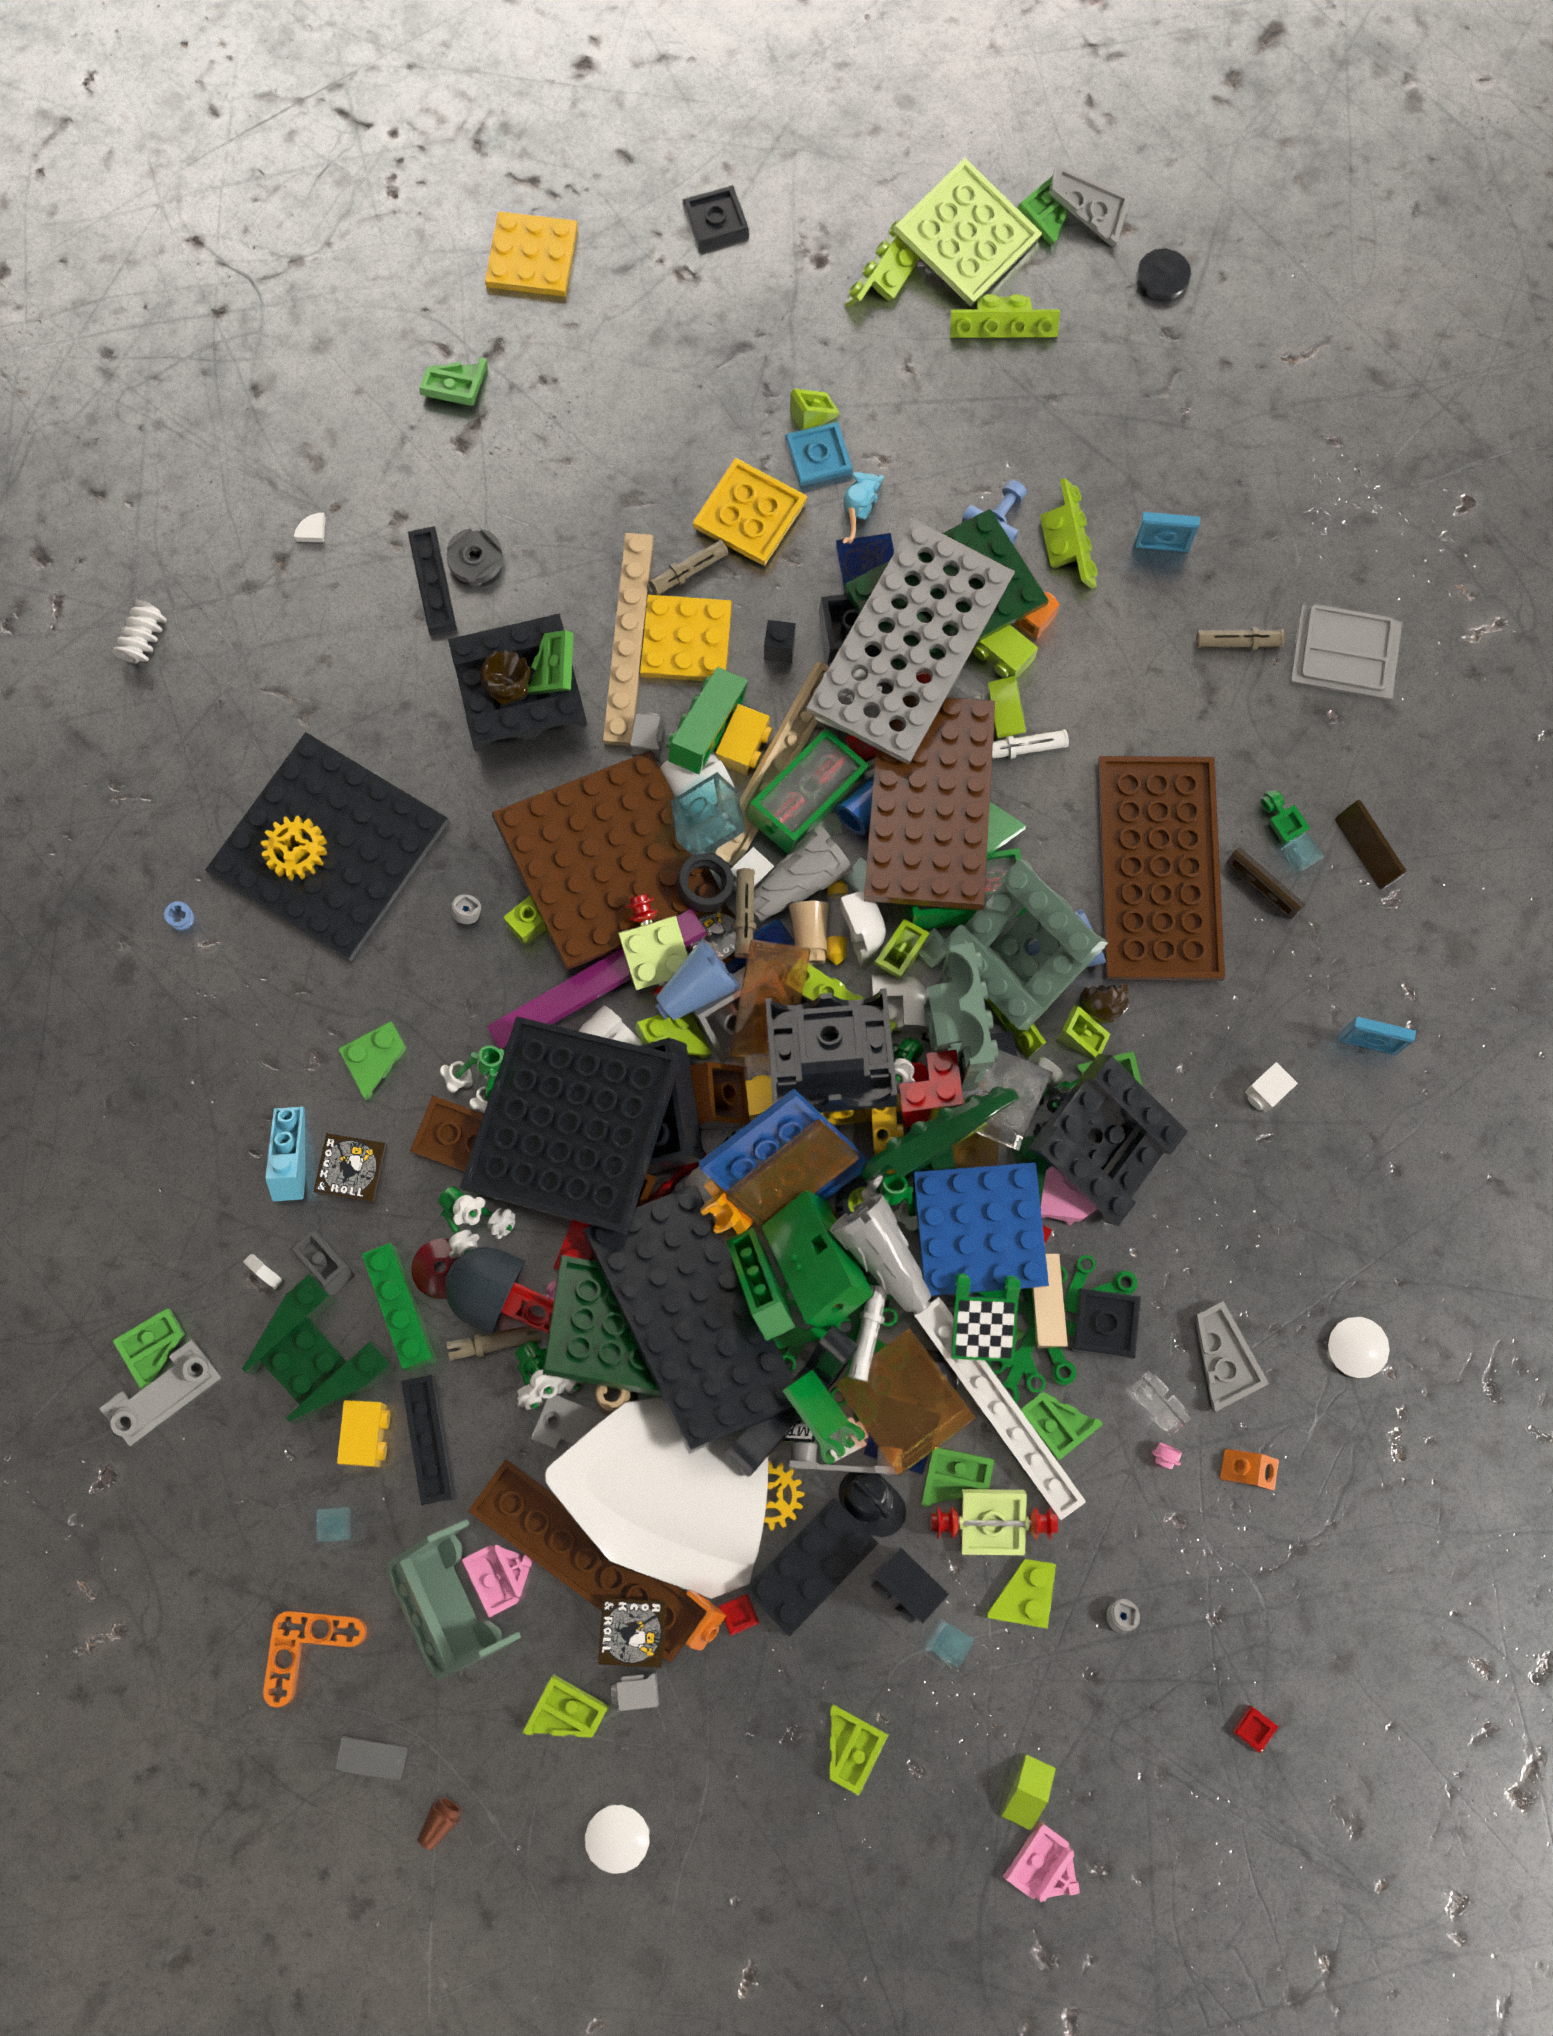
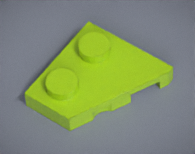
M692 1013L676 1020L671 1017L665 1019L661 1014L638 1021L634 1026L643 1045L669 1037L686 1043L688 1054L698 1055L700 1059H708L713 1054Z
M1023 1559L993 1606L988 1610L986 1618L1048 1629L1056 1564Z
M553 1674L522 1733L526 1735H533L534 1733L552 1734V1736L575 1735L577 1737L592 1738L609 1705Z
M832 1705L830 1780L860 1795L889 1735L838 1706Z

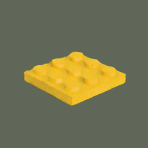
M498 211L485 277L486 288L566 297L578 230L577 221Z
M735 458L693 521V528L715 540L721 539L726 546L765 566L807 502V496Z
M648 595L640 671L641 677L704 681L706 676H712L717 667L726 670L732 600Z

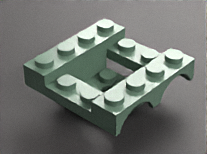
M1019 859L1001 878L1000 882L1002 885L984 903L983 910H978L965 926L959 925L940 947L947 953L949 946L974 943L975 952L980 951L982 970L978 971L980 981L986 982L988 998L1018 1029L1028 1030L1103 950L1108 942L1092 931L1075 914L1065 898L1058 895L1038 877L1028 861ZM1025 907L1027 911L993 948L989 947ZM1033 939H1037L1040 943V950L1036 955L1032 956L1028 951V944Z
M974 943L949 946L939 979L940 984L927 987L923 1002L931 1051L939 1052L957 1049L962 1092L983 1089L985 1079H989L988 1069L993 1067L995 1059L999 1057L996 1040H991L989 1029L993 1028L992 1014L990 1010L986 1011L984 999H988L987 985L985 981H980L978 971L982 970L980 951L975 952Z

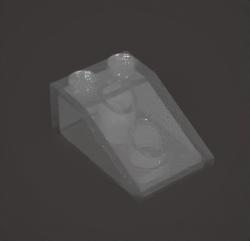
M998 1049L999 1057L995 1059L993 1067L985 1071L974 1095L985 1096L990 1094L992 1088L999 1086L1005 1089H1014L1019 1096V1100L990 1118L973 1132L1019 1151L1053 1072Z

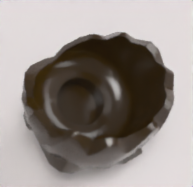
M507 650L502 652L493 651L485 660L480 672L481 684L486 688V691L503 705L519 700L528 692L527 685L530 677V667L527 665L526 659H519L516 652L508 653Z
M1122 983L1118 988L1115 985L1109 987L1104 985L1085 987L1080 995L1079 1006L1098 1023L1118 1021L1129 1007L1128 986Z

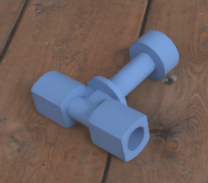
M1011 479L1002 489L1004 498L995 510L991 509V511L1014 545L1019 531L1006 524L1005 514L1013 503H1020L1027 490L1023 484ZM970 505L962 516V523L984 511Z

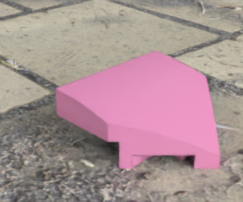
M1052 1166L1046 1170L1041 1201V1215L1043 1219L1050 1217L1062 1220L1066 1225H1071L1075 1221H1082L1098 1209L1082 1195L1071 1190L1063 1183L1064 1177Z
M489 1545L461 1560L487 1618L518 1603L533 1561L530 1557L501 1548L498 1545Z
M1039 1821L1003 1877L1031 1899L1037 1898L1040 1902L1046 1901V1898L1080 1893L1074 1871V1851L1069 1848V1843Z

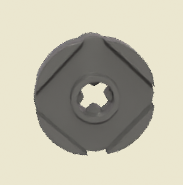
M465 529L458 532L449 541L446 556L449 569L457 579L467 582L470 586H478L492 579L503 566L504 560L500 542L487 530L472 531V529ZM481 552L482 554L479 560L471 561L469 553L477 554Z

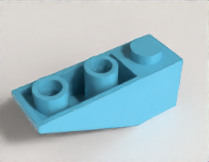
M304 1107L275 1108L273 1111L265 1180L273 1201L301 1200L304 1197L306 1177Z

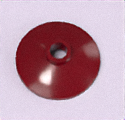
M447 1238L434 1239L424 1244L416 1252L411 1266L412 1278L417 1288L425 1295L435 1299H446V1277L452 1264L459 1258V1256L456 1258L449 1256L452 1249ZM438 1262L445 1263L446 1267L443 1272H436L435 1265Z

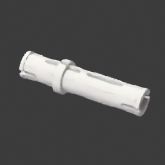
M1064 729L1062 731L1018 738L1006 736L1005 740L993 741L992 759L1002 757L1013 759L1016 758V755L1067 748L1069 746L1068 733Z
M869 1285L874 1295L866 1301L864 1311L860 1312L861 1324L856 1344L859 1346L853 1355L848 1373L849 1378L865 1382L868 1380L879 1327L884 1322L882 1314L887 1296L882 1287H874V1285Z

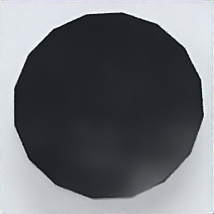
M1167 248L1155 249L1147 253L1140 260L1136 274L1137 283L1140 288L1146 291V295L1153 299L1161 301L1173 300L1182 292L1184 293L1188 287L1191 277L1190 264L1183 255L1175 250Z

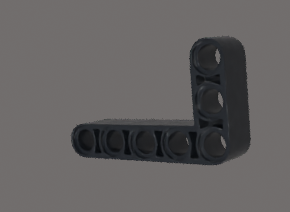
M835 1325L832 1326L817 1344L806 1365L793 1378L794 1381L814 1370L825 1388L829 1390L840 1377L859 1345ZM793 1407L748 1427L733 1443L724 1457L749 1478L802 1418Z

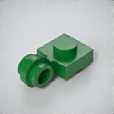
M1269 790L1263 794L1260 802L1267 813L1273 812L1277 814L1268 823L1283 845L1310 829L1295 804L1286 810L1284 809L1285 800L1278 790Z

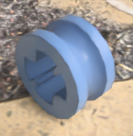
M176 901L166 907L164 918L173 929L185 930L192 925L194 914L184 902ZM178 910L185 914L184 919L180 917V922H177L173 917L174 913L178 914Z

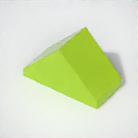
M793 389L790 392V414L800 430L821 426L837 418L840 414L827 392Z
M903 919L875 961V965L901 979L910 970L929 933L910 921Z
M1074 1005L1056 1041L1095 1059L1098 1053L1102 1054L1111 1034L1081 1007Z
M1025 1754L1001 1817L1032 1830L1048 1803L1056 1768Z

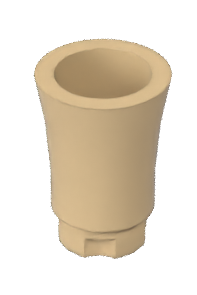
M802 901L790 904L789 910L793 924L795 953H797L798 959L802 958L811 965L824 964L825 952L827 951L829 903L823 901Z
M598 1385L596 1388V1406L606 1416H609L624 1403L638 1401V1393L634 1391ZM612 1390L620 1392L617 1401L609 1399V1393Z

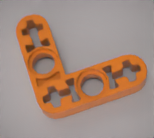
M288 1611L279 1614L275 1618L272 1627L263 1689L265 1702L269 1706L277 1708L283 1707L293 1700L296 1691L302 1643L341 1647L358 1646L365 1640L367 1635L365 1622L356 1617ZM288 1617H291L292 1623L304 1624V1617H307L308 1620L304 1628L305 1638L301 1637L303 1630H291L289 1635H286V1629L281 1628L282 1622H287ZM319 1619L327 1622L329 1626L328 1634L322 1639L316 1638L312 1633V1626ZM335 1620L339 1621L337 1628H349L351 1622L355 1623L354 1628L360 1631L359 1636L353 1637L351 1642L349 1641V1635L336 1634L337 1641L332 1640L336 1631ZM282 1649L288 1650L292 1654V1663L285 1669L280 1668L276 1663V1655ZM273 1673H290V1679L283 1678L282 1689L287 1690V1695L281 1697L280 1701H277V1696L272 1694V1688L278 1687L280 1677L273 1678Z

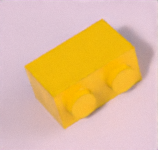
M738 704L715 753L717 759L721 760L726 768L748 776L751 768L756 769L762 755L759 750L762 743L767 744L771 737L773 728L770 727V716Z
M344 1400L337 1464L380 1468V1463L385 1461L387 1454V1442H383L384 1429H388L390 1425V1410H386V1404L381 1402Z

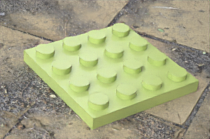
M966 158L948 173L893 229L969 306H972L1042 234Z

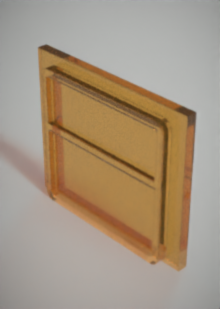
M910 1328L873 1355L867 1382L849 1378L847 1375L835 1384L899 1476L976 1419Z

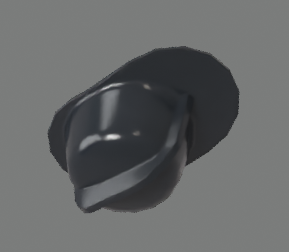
M849 1472L845 1475L839 1486L840 1503L871 1535L878 1537L891 1536L899 1531L906 1518V1507L900 1494L880 1474Z

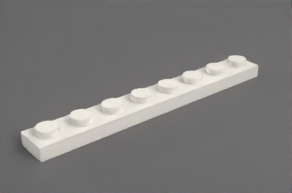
M939 1296L929 1302L930 1306L917 1315L914 1314V1316L1060 1520L1064 1519L1086 1503L1085 1499L986 1361L951 1358L954 1317Z

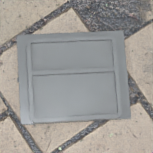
M1318 604L1313 606L1302 605L1290 683L1391 701L1393 699L1402 622L1394 621L1391 617Z

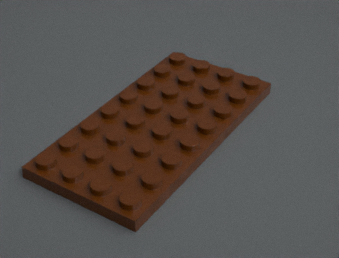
M909 695L902 699L907 707L913 708L918 705V700L914 696ZM946 697L909 765L876 748L864 901L983 910L995 701ZM895 719L889 722V726L893 731L900 732L905 729V725L901 720Z
M1099 756L1104 939L1108 942L1104 947L1106 960L1105 980L1223 981L1225 979L1214 757Z

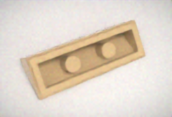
M1046 1254L1049 1286L1031 1288L1036 1349L1068 1346L1059 1254Z

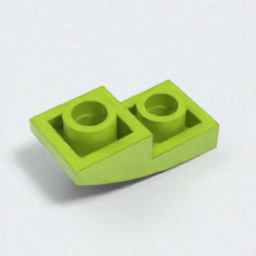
M1016 676L988 682L990 699L995 701L994 721L998 739L1025 733L1024 712Z

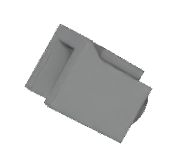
M653 712L636 713L630 745L633 748L632 756H637L651 750L655 759H661L659 749H662L665 727L664 723H661L660 715Z
M656 1672L648 1678H645V1673L622 1676V1681H618L617 1684H611L612 1703L618 1704L619 1711L653 1708L659 1705Z

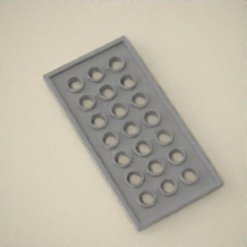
M913 519L810 700L806 711L909 765L1013 578L1015 571ZM927 552L933 557V561L923 563L918 559V554ZM947 565H952L957 568L958 574L948 576L944 573L943 568ZM914 575L919 579L920 584L909 586L904 578ZM977 578L982 581L984 587L973 589L968 581ZM934 588L941 589L945 593V597L940 600L934 599L930 595V591ZM901 598L906 602L907 607L902 610L895 609L891 601ZM964 601L969 604L971 610L967 613L959 612L955 604ZM919 612H928L932 616V621L922 623L918 620L917 614ZM881 622H889L894 627V630L890 633H883L879 630L878 625ZM945 625H953L956 627L958 634L947 636L942 628ZM907 635H914L918 638L919 644L914 647L908 646L903 638ZM869 645H874L879 648L881 653L876 657H871L866 654L865 648ZM933 648H939L944 652L945 657L941 660H935L930 656L929 651ZM896 658L902 659L906 667L903 670H895L890 662ZM855 669H862L866 672L867 678L862 681L855 680L851 672ZM926 672L931 676L932 681L922 684L916 679V674ZM881 682H887L892 686L893 691L889 694H882L878 691L877 685ZM844 692L849 693L853 696L854 701L848 705L842 704L838 700V695ZM905 696H914L918 700V705L913 708L907 707L902 699ZM867 706H874L878 709L879 716L869 718L864 714L863 709ZM895 719L901 720L905 725V729L900 732L893 731L889 726V722Z

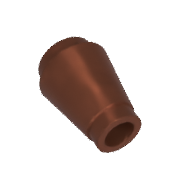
M440 1797L437 1802H433L420 1835L417 1838L418 1843L428 1850H434L436 1845L460 1821L458 1816L461 1813V1809L459 1806L445 1797Z

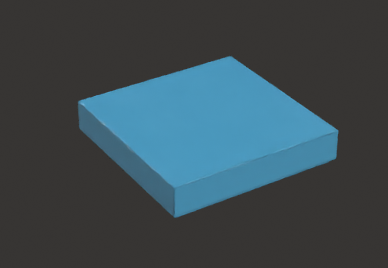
M838 421L785 434L786 444L800 487L853 474L852 464Z
M1143 512L1134 536L1133 547L1189 552L1200 526V517Z
M1355 1017L1341 1031L1339 1041L1398 1055L1415 1041L1416 1030Z

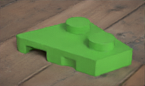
M563 630L544 633L539 646V653L531 667L536 671L531 684L527 685L528 692L526 694L528 695L571 690L573 632Z
M390 1021L340 1047L339 1051L364 1099L367 1100L372 1096V1091L380 1080L385 1078L390 1072L392 1064L399 1060L407 1048L393 1022Z

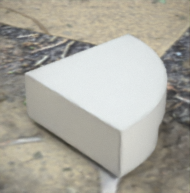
M324 513L312 514L302 520L295 530V541L324 543L326 519Z
M250 1254L243 1261L272 1288L276 1289L282 1283L281 1278L265 1266L254 1254Z

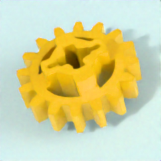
M299 816L295 817L294 822H290L287 817H284V824L281 826L279 823L274 822L275 830L273 832L265 831L269 840L261 841V845L266 849L261 854L265 860H268L266 864L269 869H275V873L279 877L286 872L289 880H293L295 874H298L301 879H305L304 872L307 870L312 874L316 873L313 866L315 864L323 865L319 856L327 855L325 847L322 846L327 842L324 836H320L322 833L318 826L313 827L310 819L302 823ZM303 834H308L312 838L313 843L305 840ZM276 853H279L280 856H284L283 859L285 860V863H282L277 859Z
M768 1461V1474L780 1477L775 1482H768L767 1489L772 1490L781 1484L776 1494V1497L779 1499L778 1502L770 1501L766 1504V1509H777L781 1513L777 1517L764 1518V1523H769L770 1531H774L775 1523L779 1522L785 1528V1518L796 1519L792 1511L794 1508L802 1509L803 1505L797 1502V1498H801L805 1494L796 1489L802 1483L801 1479L795 1481L791 1479L794 1474L793 1469L785 1473L783 1472L784 1463H780L777 1469L772 1468L771 1461ZM788 1484L792 1493L790 1506L783 1500V1490Z

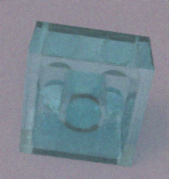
M718 772L671 800L677 842L693 856L699 853H711L745 832L738 791Z

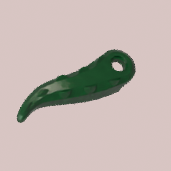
M996 1086L992 1088L990 1094L985 1096L971 1095L967 1097L963 1105L956 1108L950 1106L939 1110L937 1117L928 1122H915L908 1134L901 1139L891 1137L887 1141L886 1149L863 1165L861 1177L868 1183L893 1169L900 1178L909 1179L913 1176L914 1172H919L990 1118L1019 1100L1018 1094L1014 1089Z

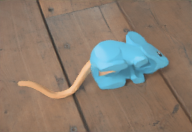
M855 472L853 474L856 482L847 488L843 502L844 508L850 516L851 533L850 537H846L843 540V543H852L856 534V518L862 520L867 518L873 506L871 503H876L878 499L875 493L882 484L884 476Z

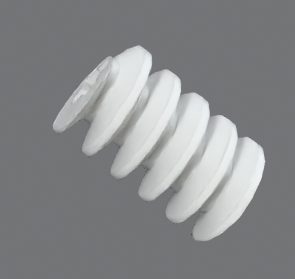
M137 599L134 601L135 607L131 608L129 612L131 617L125 620L126 627L121 629L120 634L122 637L117 638V646L112 649V653L116 657L133 664L139 661L148 663L149 658L143 654V651L152 653L153 648L147 642L157 643L158 639L152 632L161 633L162 628L156 623H166L167 621L155 606Z

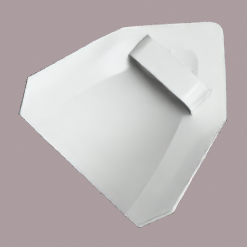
M662 1397L628 1402L603 1419L546 1469L544 1475L545 1482L550 1490L608 1560L681 1588L692 1590L711 1599L750 1584L765 1518L768 1457L749 1478L724 1457L729 1448L746 1429L689 1454Z

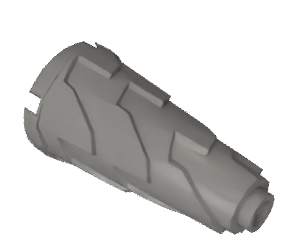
M820 824L816 825L804 836L754 890V921L758 918L762 922L768 917L787 909L790 904L802 902L820 889L823 890L854 871L845 854L836 842L834 843L830 839L831 836Z
M881 1194L874 1195L854 1206L853 1209L855 1211L849 1216L847 1213L842 1215L831 1226L830 1231L843 1248L851 1252L866 1272L870 1271L887 1294H891L906 1312H913L917 1315L930 1306L928 1300L931 1298V1294L922 1278V1271L907 1248L909 1244L897 1225V1219L884 1196Z

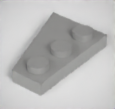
M1059 164L1055 169L1048 193L1114 248L1118 243L1131 196Z
M1224 1301L1195 1315L1213 1413L1269 1384Z

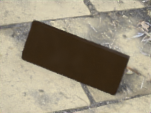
M1355 801L1335 818L1336 823L1379 889H1384L1400 880L1407 870L1362 801Z
M1242 848L1236 849L1227 860V864L1288 918L1293 919L1305 907V904Z

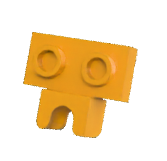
M709 1178L704 1187L712 1198L707 1200L700 1209L702 1215H706L709 1212L714 1216L716 1224L713 1230L716 1234L724 1232L733 1227L737 1234L746 1231L756 1217Z

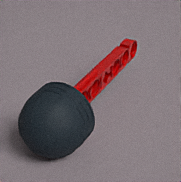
M479 1247L462 1254L452 1264L445 1282L446 1299L453 1313L463 1322L489 1334H492L502 1313L549 1334L554 1300L516 1283L525 1260L494 1247ZM526 1301L524 1309L521 1308L523 1302ZM540 1306L545 1310L546 1315L536 1316L531 1312L530 1307Z

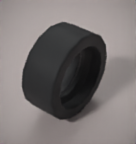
M699 853L691 856L683 863L676 879V891L680 900L688 908L698 912H711L719 909L727 901L734 886L733 873L730 866L721 857L711 853ZM699 867L708 868L720 876L722 887L715 897L702 898L690 890L688 877L694 869Z

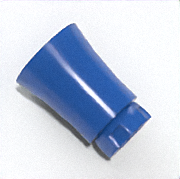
M874 776L869 778L848 798L835 806V812L840 821L857 835H864L870 827Z

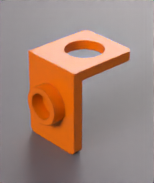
M1225 1449L1220 1478L1225 1481L1256 1485L1268 1490H1274L1279 1461L1264 1454ZM1267 1465H1269L1270 1474L1269 1478L1266 1481L1265 1469Z
M688 1590L686 1594L705 1609L707 1613L687 1640L686 1645L702 1651L706 1644L717 1636L719 1626L726 1615L703 1595Z

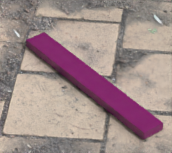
M692 909L676 917L685 947L707 935ZM623 948L488 1025L487 1028L498 1048L505 1052L516 1016L552 1025L632 979Z

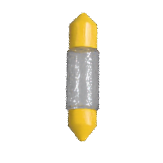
M843 879L827 887L826 902L829 903L826 957L834 965H838L847 957L849 927L841 911L840 900L841 897L848 895V885Z

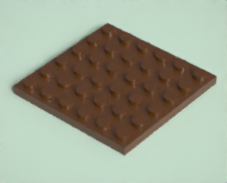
M651 750L492 812V818L566 971L622 948L618 933L641 926V922L636 923L629 919L634 915L633 908L626 907V905L631 903L629 898L647 893L648 898L654 897L650 906L651 909L658 910V913L654 918L649 919L652 922L671 916L677 917L690 909L679 898L676 891V879L683 863L691 856L701 853ZM699 867L689 874L688 886L695 895L702 898H712L720 892L710 869ZM693 910L696 916L706 913Z

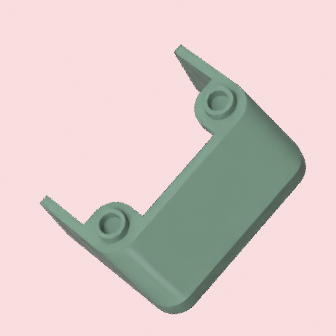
M468 1519L425 1537L390 1560L387 1564V1576L426 1665L430 1673L438 1680L458 1672L521 1638L520 1633L517 1632L502 1640V1633L498 1626L490 1621L479 1623L454 1568V1565L460 1561L462 1553L461 1542L456 1538L455 1534L470 1525Z

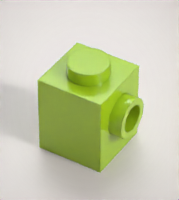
M530 895L503 917L507 927L525 947L546 930Z

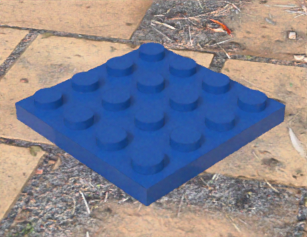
M793 1089L699 1161V1166L707 1176L760 1222L765 1224L804 1190H808L824 1199L829 1198L861 1174L862 1167L869 1161V1158Z
M1036 1163L913 1173L922 1277L931 1296L955 1294V1276L958 1273L967 1274L970 1278L969 1293L1004 1290L1005 1277L1008 1275L1016 1276L1020 1280V1289L1049 1286Z

